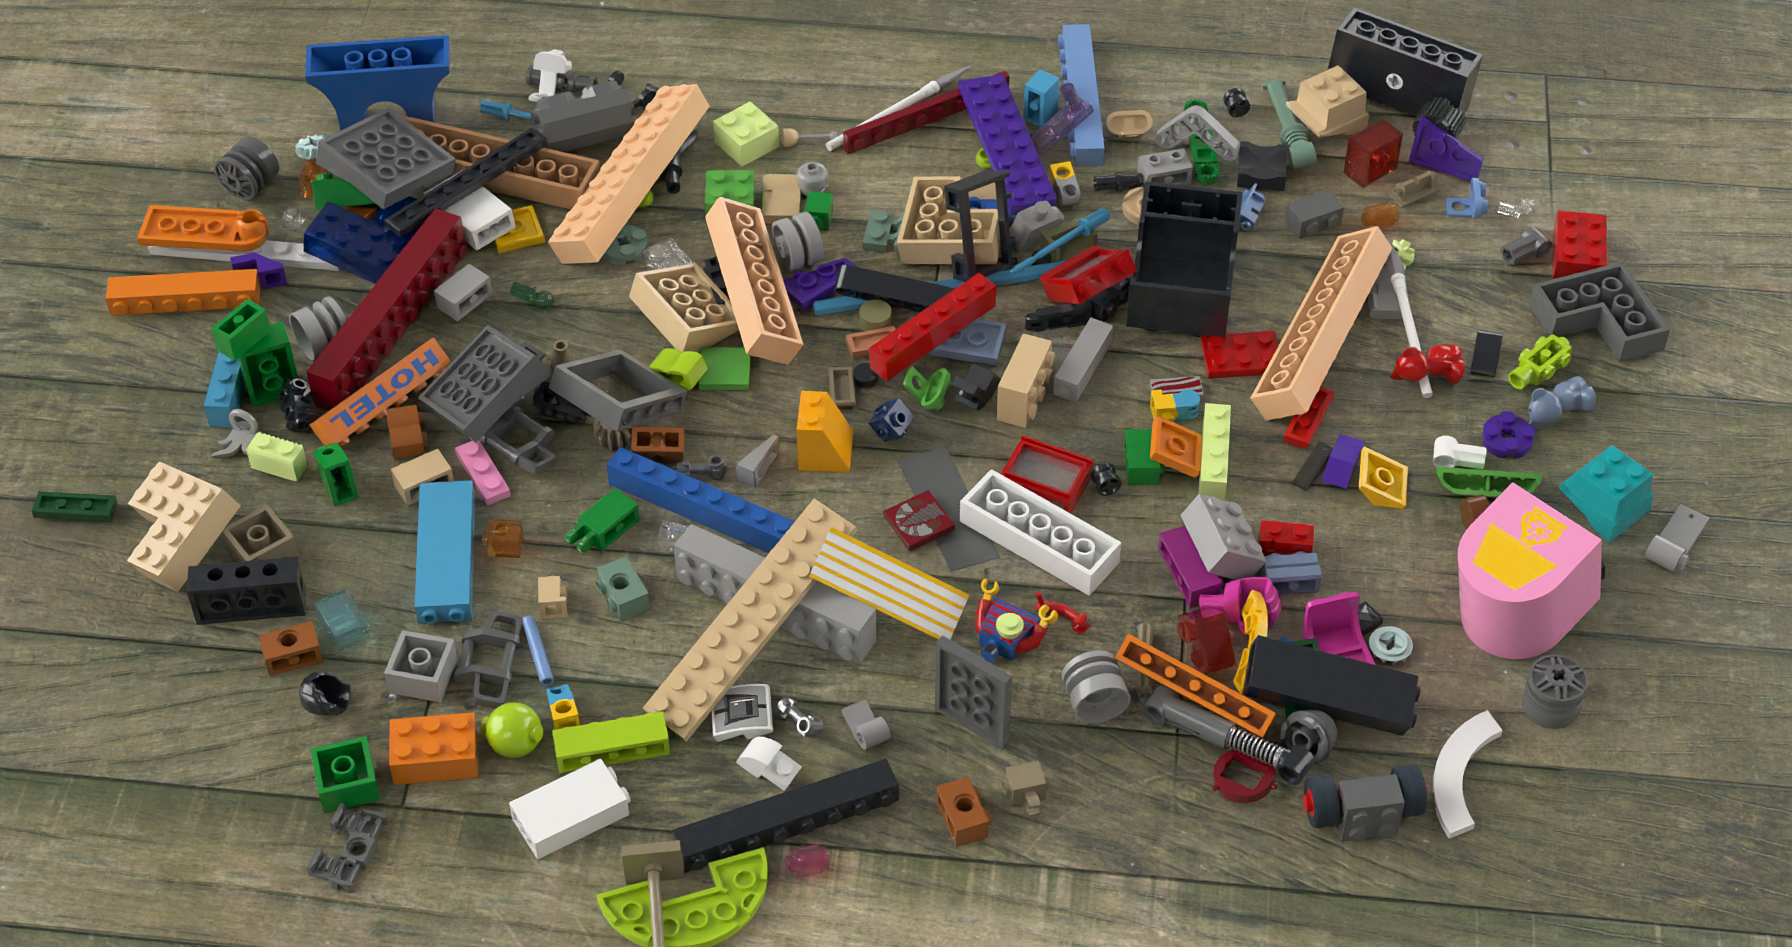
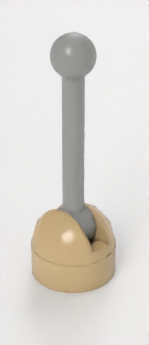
M785 128L782 129V146L792 147L799 140L806 139L833 140L838 137V134L833 131L830 134L799 135L794 129Z

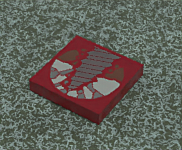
M929 490L883 511L884 518L909 552L955 531V524Z

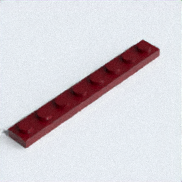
M1006 71L995 74H1003L1009 86L1010 76ZM959 89L952 90L843 131V149L847 154L856 152L967 109Z

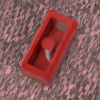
M1261 520L1258 544L1262 548L1264 557L1273 553L1280 555H1292L1300 551L1312 553L1314 525Z

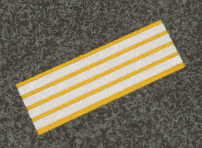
M833 527L830 528L809 577L937 639L942 635L951 639L969 598V594Z

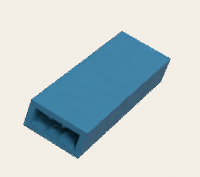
M472 480L420 483L415 583V612L418 624L472 620L475 493Z

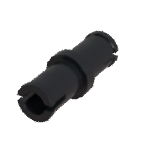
M1114 173L1112 176H1094L1093 182H1096V184H1093L1095 191L1115 189L1117 192L1126 188L1143 187V182L1139 181L1143 180L1141 173L1125 175Z

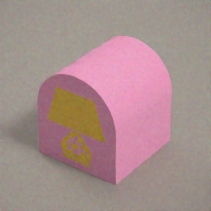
M1512 482L1469 526L1463 534L1458 547L1460 613L1462 625L1468 637L1485 652L1506 659L1531 658L1553 648L1600 599L1602 539Z

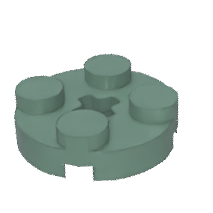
M625 224L603 254V258L616 265H626V261L633 259L634 263L641 260L648 250L646 231L636 226Z

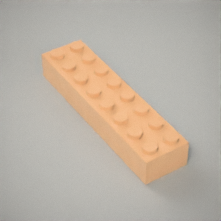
M719 197L705 218L746 354L789 365L804 344L760 208Z

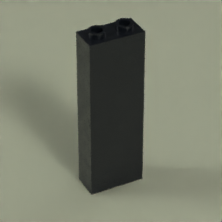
M1258 635L1250 646L1242 695L1302 711L1320 710L1334 719L1403 736L1410 728L1415 726L1417 712L1414 711V705L1419 699L1421 688L1417 686V675Z

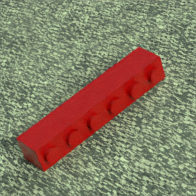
M980 273L976 274L869 347L870 369L884 380L889 381L996 307V285Z

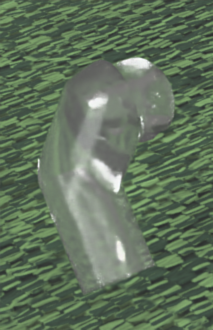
M1523 198L1519 205L1501 201L1497 212L1515 218L1528 215L1533 211L1534 201L1530 198Z

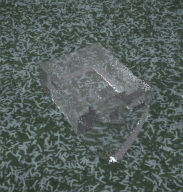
M664 519L659 528V549L674 551V544L689 526Z

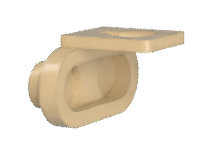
M1144 110L1116 111L1107 117L1106 128L1111 134L1118 135V139L1140 138L1150 130L1153 121L1151 115Z

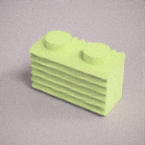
M258 432L246 449L252 469L298 482L308 467L302 444H294L293 441L280 440L279 437L275 438V436L271 437L265 433L261 434V432Z

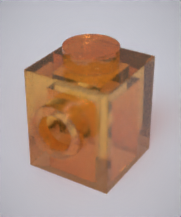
M490 519L488 530L483 532V545L487 546L488 555L490 557L520 558L524 541L522 521Z

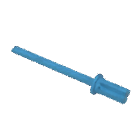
M485 100L480 103V113L502 117L505 121H508L510 116L532 120L531 113L513 110L512 103L506 105Z
M1102 207L1085 219H1078L1077 228L1038 251L1033 257H1029L1011 269L1010 273L1020 272L1033 264L1037 259L1046 256L1081 233L1089 236L1092 230L1110 220V212L1106 211L1105 207Z

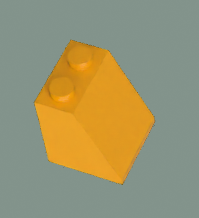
M801 391L797 422L798 470L850 473L853 429L827 392Z

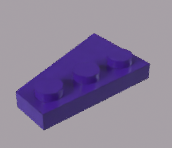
M1422 116L1408 162L1471 181L1472 178H1479L1484 158Z
M846 258L819 265L817 270L808 273L803 271L795 272L794 277L783 280L788 297L802 310L811 307L815 301L823 300L835 292L834 288L839 266L855 265Z

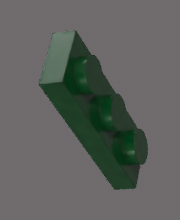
M38 491L32 508V514L34 518L111 522L118 502L115 495Z

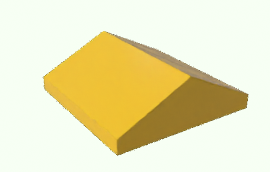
M1363 447L1361 449L1359 489L1374 506L1403 509L1406 506L1408 467L1367 447Z

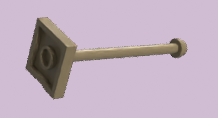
M680 840L621 846L626 884H636L648 880L653 947H665L660 881L684 879Z

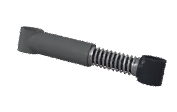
M1158 686L1142 706V713L1150 722L1157 725L1168 723L1221 748H1234L1235 751L1238 750V752H1242L1244 755L1247 754V756H1251L1253 759L1256 758V760L1265 762L1269 766H1274L1279 777L1288 784H1300L1314 765V756L1306 748L1299 745H1293L1290 749L1278 748V745L1274 746L1273 743L1269 744V741L1260 740V737L1256 738L1251 733L1247 734V731L1238 730L1236 723L1179 699L1176 693L1168 687Z

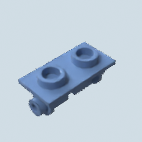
M1256 183L1250 190L1245 189L1243 191L1239 226L1245 231L1253 228L1258 214L1265 203L1264 195L1254 191L1257 186Z

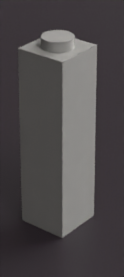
M1093 318L1089 319L1054 377V395L1074 402L1078 401L1112 344L1114 325Z

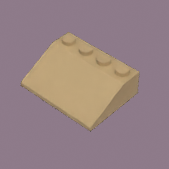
M696 263L636 273L629 295L630 299L674 348L682 353L685 351L701 352V347H711L739 330L731 301L727 299L728 297ZM711 287L718 293L720 299L726 302L725 304L717 305Z

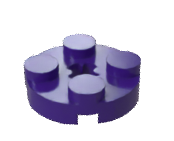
M1503 411L1500 415L1488 419L1484 424L1482 432L1483 445L1487 451L1499 458H1505L1507 455L1514 456V459L1521 458L1530 452L1535 435L1534 427L1524 419L1515 416L1511 411ZM1504 434L1511 435L1513 438H1504L1503 436Z

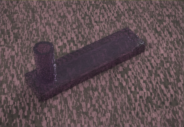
M1066 83L1060 88L1066 106L1030 136L1039 158L1094 112L1090 103L1078 97L1072 83Z

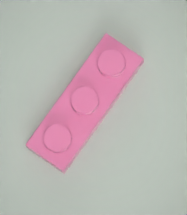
M480 440L476 443L470 441L455 447L458 459L487 506L511 496L510 489Z

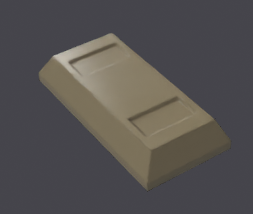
M853 366L828 368L830 397L838 408L856 406Z

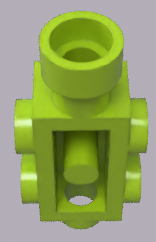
M1551 334L1548 338L1540 337L1531 351L1525 349L1518 358V361H1520L1519 366L1508 374L1510 384L1516 389H1523L1530 382L1537 386L1545 379L1549 380L1556 370L1560 367L1564 368L1570 362L1572 347L1565 337L1558 338L1554 334Z

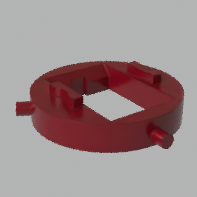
M1233 749L1224 753L1215 763L1213 771L1215 785L1212 786V790L1214 792L1218 790L1228 800L1238 803L1255 802L1267 796L1271 790L1276 791L1278 787L1274 784V766H1269V764L1256 760V758L1253 759L1251 756H1247V754L1244 755L1242 752H1238V750L1235 751ZM1233 760L1256 772L1264 773L1254 790L1222 777L1226 771L1225 769Z

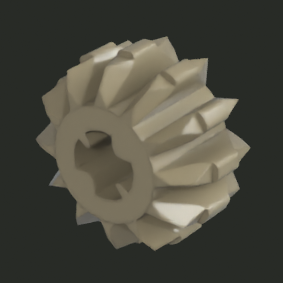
M594 419V438L599 442L601 448L608 446L611 451L614 447L622 448L623 445H631L632 427L616 432L598 419Z

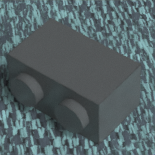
M1326 190L1287 203L1285 221L1297 237L1301 239L1341 225L1344 207L1330 190Z

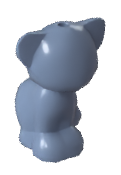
M1580 376L1557 384L1552 392L1538 388L1533 391L1528 408L1529 424L1537 430L1545 424L1556 422L1562 412H1570L1579 408L1585 412H1592L1595 409V391Z

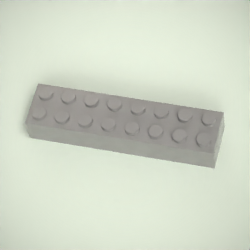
M693 524L686 529L674 544L677 579L683 584L691 585L702 590L706 595L717 597L727 604L765 559V557ZM816 582L779 628L793 633L800 639H806L815 643L821 649L832 651L847 661L851 660L860 665L876 643V609Z

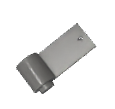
M1680 504L1661 535H1656L1651 541L1645 558L1674 573L1677 569L1682 570L1688 561V552L1708 523L1709 517Z

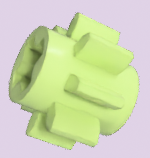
M1394 239L1392 245L1402 261L1404 269H1406L1414 260L1415 249L1410 248V242L1402 239L1399 242Z

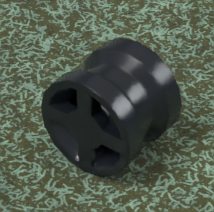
M1233 88L1223 96L1225 106H1227V110L1232 117H1241L1249 112L1251 105L1243 89Z
M1110 463L1100 464L1090 473L1098 493L1102 496L1112 495L1122 486L1121 479L1116 475V470Z

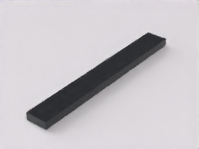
M530 128L385 219V227L400 238L422 225L435 208L443 211L547 146V139Z

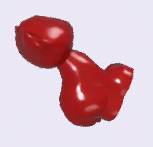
M1437 344L1428 350L1426 357L1416 347H1408L1396 360L1395 368L1390 378L1393 380L1405 379L1410 382H1418L1426 374L1432 376H1446L1449 382L1458 384L1465 369L1462 349L1456 344Z

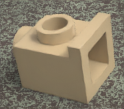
M560 576L538 577V603L541 619L568 617L566 586L561 587Z

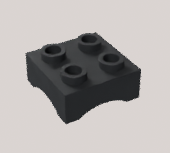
M1241 141L1237 187L1252 188L1256 183L1255 189L1284 191L1288 145L1279 144L1263 147L1247 141Z

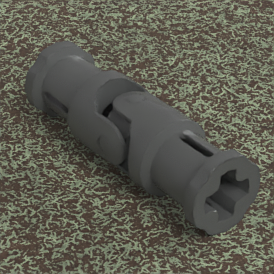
M529 65L526 73L527 85H540L541 71L533 69V65ZM567 71L565 74L557 73L556 88L558 90L575 93L576 91H582L587 86L598 84L597 75L590 77L579 75L578 72Z

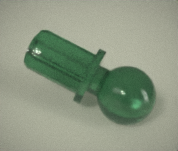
M513 282L510 295L528 301V305H530L531 301H534L540 309H549L554 305V296L551 292L540 291L538 293L535 292L536 286L531 288L518 282Z

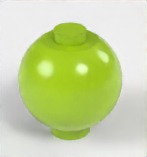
M510 702L499 706L490 716L484 717L481 722L480 731L482 737L487 738L489 745L496 753L507 758H520L528 755L536 748L543 737V727L537 713L529 706L518 702Z

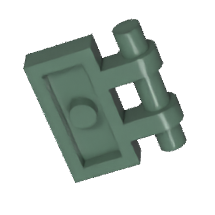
M871 209L862 242L863 250L886 252L888 246H894V250L899 252L897 240L905 212H902L901 217L898 219H894V212Z

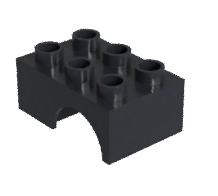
M1145 181L1135 256L1137 271L1133 273V278L1130 279L1126 327L1142 328L1149 332L1169 331L1192 334L1197 337L1205 335L1226 338L1243 192Z

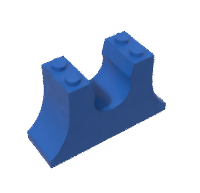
M449 35L307 45L306 82L320 90L329 99L336 111L340 131L366 119L368 107L383 101L401 106L406 112L407 117L435 123L436 100L434 92L440 81L450 74Z

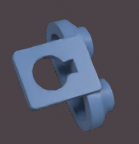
M1472 178L1470 198H1446L1447 216L1479 219L1482 214H1487L1488 200L1483 199L1486 195V183H1481L1479 178ZM1461 204L1469 208L1463 211H1456L1452 208V205Z

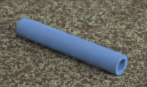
M529 615L522 619L524 631L542 686H550L554 683V678L535 617Z

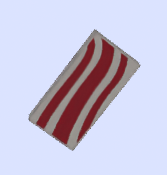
M1200 376L1150 379V392L1151 390H1162V394L1165 395L1180 393L1183 390H1193L1199 394L1200 401H1203L1204 394Z

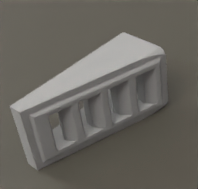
M772 435L736 465L738 482L753 488L759 484L780 454L778 436Z

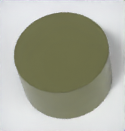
M869 300L863 303L859 309L861 330L868 331L891 326V307L889 304L882 300Z

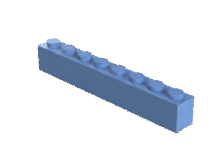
M1090 24L1063 25L1062 34H1058V48H1062L1060 49V63H1064L1061 65V77L1066 78V80H1063V94H1067L1065 95L1064 103L1065 109H1069V111H1066V124L1071 125V127H1068V141H1073V143H1070V157H1074L1075 166H1103L1104 140Z

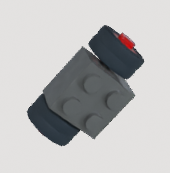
M1415 764L1393 767L1390 775L1340 781L1338 792L1331 775L1312 776L1305 779L1303 806L1313 828L1337 825L1341 842H1358L1376 837L1389 838L1398 834L1401 817L1425 814L1427 785L1421 769Z

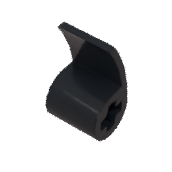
M1478 329L1470 370L1472 374L1495 377L1503 334Z

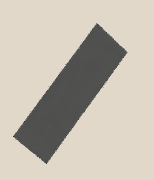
M946 447L898 460L914 496L929 490L955 524V531L936 539L951 572L1000 558L991 539L960 522V501L968 494V491Z

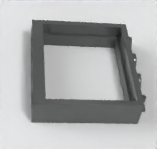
M621 349L556 365L552 371L553 375L549 385V389L616 432L681 413L687 390ZM615 374L647 396L620 403L587 381Z

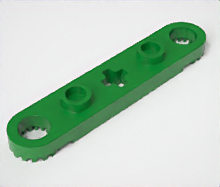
M1190 99L1184 105V111L1192 106H1200L1208 112L1207 104L1201 101V99ZM1208 130V133L1213 136L1212 130ZM1194 133L1188 137L1195 178L1204 185L1215 184L1219 179L1220 170L1217 154L1204 141L1200 142L1202 139ZM1203 172H1210L1212 175L1206 176V174L1203 175Z

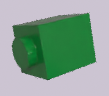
M809 191L804 212L807 211L811 214L819 230L829 231L833 214V193Z

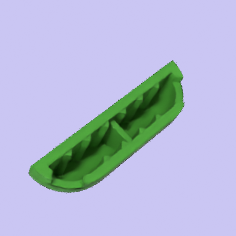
M1436 467L1438 479L1447 490L1455 494L1499 497L1512 482L1531 494L1540 485L1543 475Z

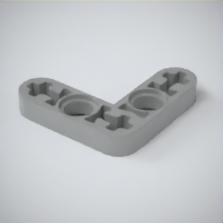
M1200 106L1188 108L1163 125L1155 136L1156 144L1163 149H1171L1196 133L1224 160L1233 161L1240 152L1241 144ZM1176 125H1183L1186 131L1178 129ZM1208 130L1215 131L1218 134V136L1214 137L1208 133Z

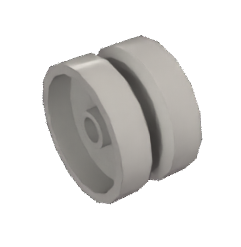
M806 211L793 215L792 221L784 218L773 222L772 236L781 263L788 272L803 268L804 262L809 266L823 262V243L819 229L811 214Z

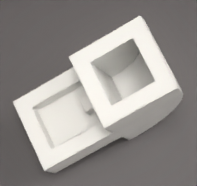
M765 737L753 738L736 761L738 765L759 779L763 775L783 791L786 790L802 767L780 751L781 744Z

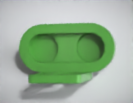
M912 366L908 368L903 385L927 410L934 409L936 411L945 404L944 396L946 390L951 386V374L945 368H941L935 371L926 381ZM912 377L917 379L921 389L918 390L913 386Z

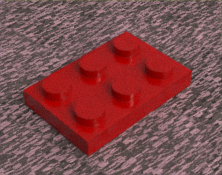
M1275 331L1226 334V338L1202 335L1200 340L1208 379L1263 375L1278 348Z

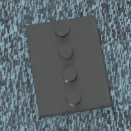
M942 635L936 642L935 710L1003 750L1009 743L1012 676L987 662L981 655L968 651Z

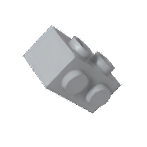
M1185 149L1139 156L1137 174H1142L1143 180L1140 181L1143 182V188L1145 187V181L1186 186L1191 185L1193 167Z
M468 264L434 290L437 308L456 321H459L492 295L490 277Z

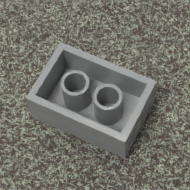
M1198 494L1183 511L1181 518L1208 573L1235 580L1253 577L1267 561L1262 553L1261 546L1257 543L1252 533V528L1242 514L1241 507L1235 502H1227L1214 496L1209 497Z

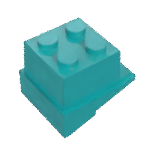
M1613 445L1559 486V489L1588 518L1589 524L1609 543L1647 514L1651 509L1654 494L1650 492L1653 473Z

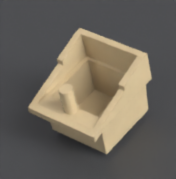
M1339 66L1300 82L1297 100L1286 102V106L1306 125L1309 135L1315 133L1319 138L1343 133L1347 136L1367 131L1369 114L1365 111L1366 91Z

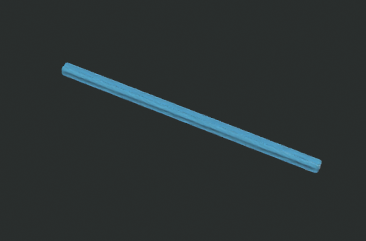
M1097 257L1089 262L1090 267L1099 263ZM1067 260L1028 266L1017 273H1010L1011 269L1003 270L985 278L996 286L1040 279L1039 276ZM1077 268L1070 272V274L1080 273L1079 269ZM948 279L929 283L956 289L964 282L957 279ZM844 296L815 301L813 309L817 316L860 309L861 305L867 301Z

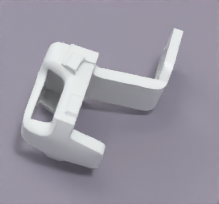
M554 49L550 52H540L535 56L533 69L540 70L541 77L539 93L531 94L529 96L530 101L537 102L542 97L555 95L557 73L565 74L568 70L572 69L571 61L566 59L562 50Z

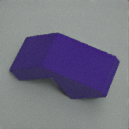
M257 253L230 258L233 270L257 269L263 290L287 285L282 263Z
M1340 434L1329 456L1322 482L1348 489L1354 468L1358 466L1361 449L1364 447L1365 441Z

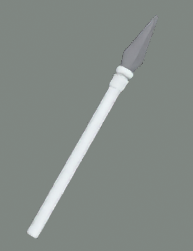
M971 65L944 75L936 81H930L929 84L922 87L916 93L859 125L910 107L924 98L939 93L940 89L948 86L969 70ZM843 134L826 143L829 151L843 145Z
M1387 238L1392 250L1386 261V272L1390 275L1391 283L1397 294L1409 345L1421 351L1406 293L1405 276L1403 275L1404 265L1390 239ZM1426 374L1419 381L1423 398H1430L1433 394L1428 375Z

